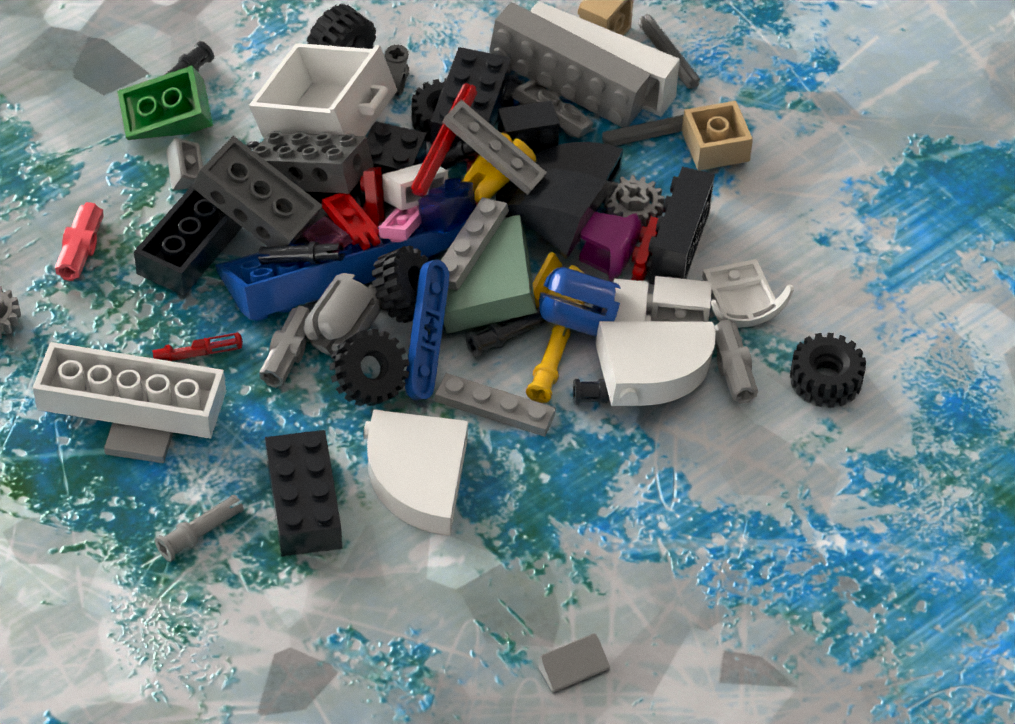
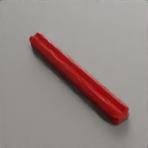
M465 83L462 86L450 111L460 100L471 107L477 95L476 87L473 84ZM445 124L442 125L411 185L414 195L421 197L426 195L456 136Z

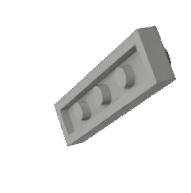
M460 100L443 119V124L527 195L546 175L547 172L464 101Z
M481 198L441 259L449 270L448 288L458 291L509 212L507 203Z
M448 373L445 374L435 393V402L544 437L556 414L555 407Z

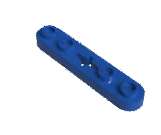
M432 260L424 263L419 275L408 354L409 366L406 368V371H409V376L405 379L406 393L411 399L416 401L430 398L435 388L449 285V270L441 260ZM425 325H426L427 329L430 330V334H429V335H428V331L424 329V326H425Z

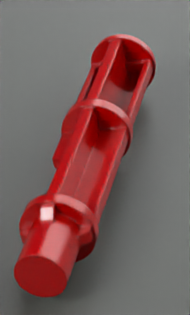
M235 332L193 340L191 346L173 349L168 344L162 349L152 350L153 359L175 361L239 350L243 346V339L240 333ZM235 336L232 339L210 342L211 339ZM236 345L235 348H229L212 352V349Z

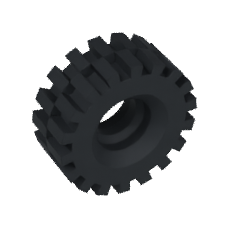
M444 78V82L434 79L432 85L428 82L424 83L423 89L418 87L416 95L413 94L412 127L416 131L427 133V142H430V121L447 78Z
M403 246L377 258L378 261H375L373 265L376 269L372 270V276L376 280L372 281L373 288L378 290V293H375L377 299L381 298L383 302L381 304L383 310L388 309V315L391 318L396 317L397 322L403 321V323L413 321L420 270L422 265L428 261L426 255L421 256V251L418 248L413 249V246Z
M378 329L362 330L345 338L346 340L338 344V350L334 351L331 357L335 359V362L330 364V370H335L336 373L331 376L332 383L339 382L340 386L336 390L339 394L342 392L347 394L344 399L348 402L356 400L355 405L358 406L364 404L374 406L399 394L397 391L403 389L406 384L403 380L409 376V371H404V367L409 366V359L403 360L402 354H405L406 351L404 347L397 348L396 345L400 341L396 337L388 339L390 333L386 331L378 333ZM372 356L378 361L380 373L376 378H368L362 372L361 361L364 357Z
M817 333L814 339L808 336L804 339V344L800 342L797 345L793 354L790 378L792 388L796 387L797 395L805 394L804 401L810 403L811 400H815V406L822 407V403H828V408H834L836 402L840 406L846 405L847 399L853 401L856 393H860L866 370V358L862 357L863 351L861 348L855 350L856 343L854 341L845 342V336L840 335L839 339L833 338L834 333H827V337H822V333ZM830 368L838 374L826 376L819 373L817 369Z

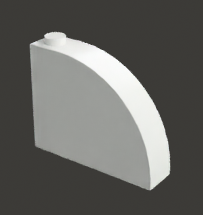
M599 321L595 345L611 406L663 404L682 398L695 390L705 379L710 367L715 345L713 322Z
M373 410L371 421L365 422L364 439H368L369 478L378 498L395 516L411 526L431 533L450 536L468 441V421Z

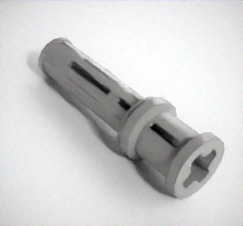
M232 494L229 498L189 523L180 522L171 533L164 537L162 535L156 537L155 544L160 554L167 561H172L178 552L186 547L193 548L196 546L199 537L236 514L243 512L242 503L230 509V506L238 502L239 498Z

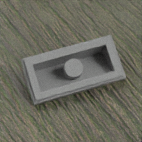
M175 137L166 150L172 189L190 188L195 182L199 171L203 168L200 145Z
M595 633L539 657V670L553 693L610 669L600 640Z

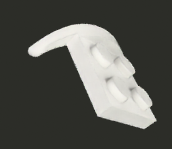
M757 259L703 269V280L712 282L711 306L719 321L730 319L731 322L736 323L737 328L751 327L771 320L785 308L794 291V286L789 284L776 299Z

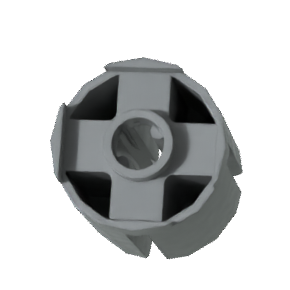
M342 273L336 275L305 319L304 331L307 338L310 339L311 344L316 349L329 356H332L333 352L338 350V344L346 340L345 338L362 330L368 331L380 313V307L383 302L381 298L377 299L375 293H378V291L371 284L367 288L362 283L353 280L354 274Z

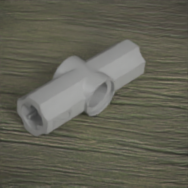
M298 306L297 308H292L281 331L277 330L273 334L269 355L259 372L260 379L268 386L277 388V386L284 385L294 363H299L304 355L307 339L304 324L306 317L311 312L306 307Z
M730 319L721 320L718 324L714 325L718 369L720 375L726 377L732 399L738 401L739 404L748 403L751 399L757 397L758 393L751 371L752 359L750 350L747 346H743L736 323L731 322Z

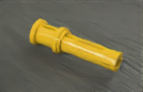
M556 325L553 327L542 361L533 370V381L526 388L527 397L533 401L547 403L552 397V386L559 378L557 368L571 334L570 330L566 329L563 335L565 329L563 326Z

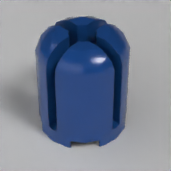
M566 267L556 268L547 276L543 286L548 287L549 290L593 304L592 307L541 292L539 308L541 316L547 322L596 337L599 321H615L620 305L619 302L615 301V288L621 289L619 284Z

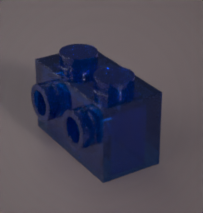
M450 178L445 180L443 185L429 190L427 195L419 199V214L421 215L423 232L447 234L466 222L476 208L473 182L461 181L460 178Z

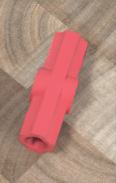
M86 202L84 205H81L72 226L66 227L64 231L62 251L55 266L56 274L61 276L63 280L74 281V279L79 278L87 257L92 256L95 252L97 232L104 217L103 209L99 208L95 203Z

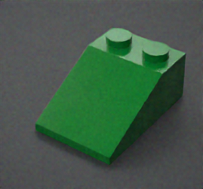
M193 66L117 91L127 140L185 135L213 126L205 81Z

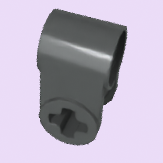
M391 45L386 49L384 57L397 88V92L394 95L401 96L409 74V66L407 64L409 52L402 45Z

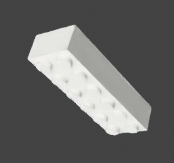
M540 1L530 10L532 13L651 73L642 109L661 117L676 98L679 58Z
M50 342L33 385V393L37 410L211 439L226 394L224 370Z

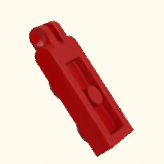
M338 193L322 200L323 210L352 245L359 244L363 250H367L370 248V243L373 246L380 244L378 227L350 194Z
M651 216L648 226H643L639 236L641 245L640 247L635 246L631 260L632 263H635L631 280H645L648 272L646 271L649 256L652 255V253H648L651 237H657L658 234L655 232L658 221L657 217Z

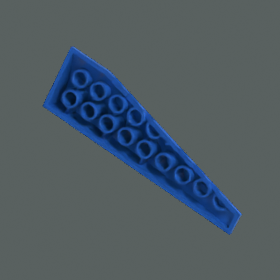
M476 207L459 210L456 217L450 214L432 216V222H422L407 240L392 242L390 239L379 238L380 244L373 246L370 243V248L367 250H363L359 244L352 245L345 235L344 240L337 237L320 239L319 244L343 243L345 250L333 252L345 253L343 261H321L319 264L294 262L261 265L258 257H268L270 254L254 253L217 264L215 267L239 310L250 320H263L268 318L269 314L290 312L295 306L320 299L336 275L342 273L354 274L353 280L363 285L376 280L372 276V270L376 269L373 265L375 261H378L377 258L403 246H413V249L418 248L421 251V256L426 255L427 258L449 248ZM302 242V243L293 244V246L304 245V244H303V242Z

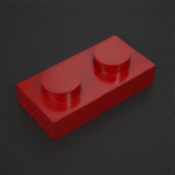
M373 167L363 171V175L360 178L361 191L365 192L366 203L363 204V210L374 224L380 227L386 220L381 167Z

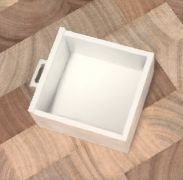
M296 43L250 103L249 107L263 139L266 138L267 134L274 131H280L285 134L304 132L313 135L329 133L330 135L354 134L355 136H365L397 92V88L379 45H375L373 49Z

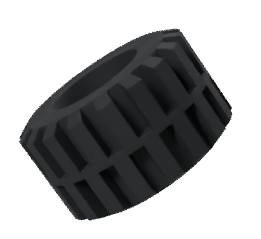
M348 4L335 5L330 10H326L317 19L307 37V44L373 49V44L376 41V28L369 19Z

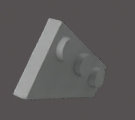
M533 79L517 87L512 95V98L517 100L520 105L552 100L560 127L571 137L579 139L589 133L594 124L575 106L561 102L559 100L561 95L552 90H547Z

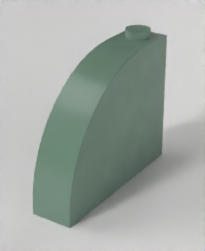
M520 215L505 218L458 291L448 288L443 322L447 334L537 313L527 237Z

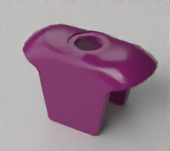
M595 212L581 231L580 237L586 243L579 254V261L607 274L608 281L613 282L614 278H619L639 240L642 226L637 213L622 217Z

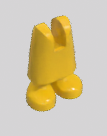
M501 133V134H502L503 136H505L509 141L512 142V139L510 138V136H509L508 134H506V133ZM515 139L512 142L536 162L535 154L523 141ZM479 155L460 183L458 193L466 198H471L474 195V201L479 203L482 197L490 199L510 180Z

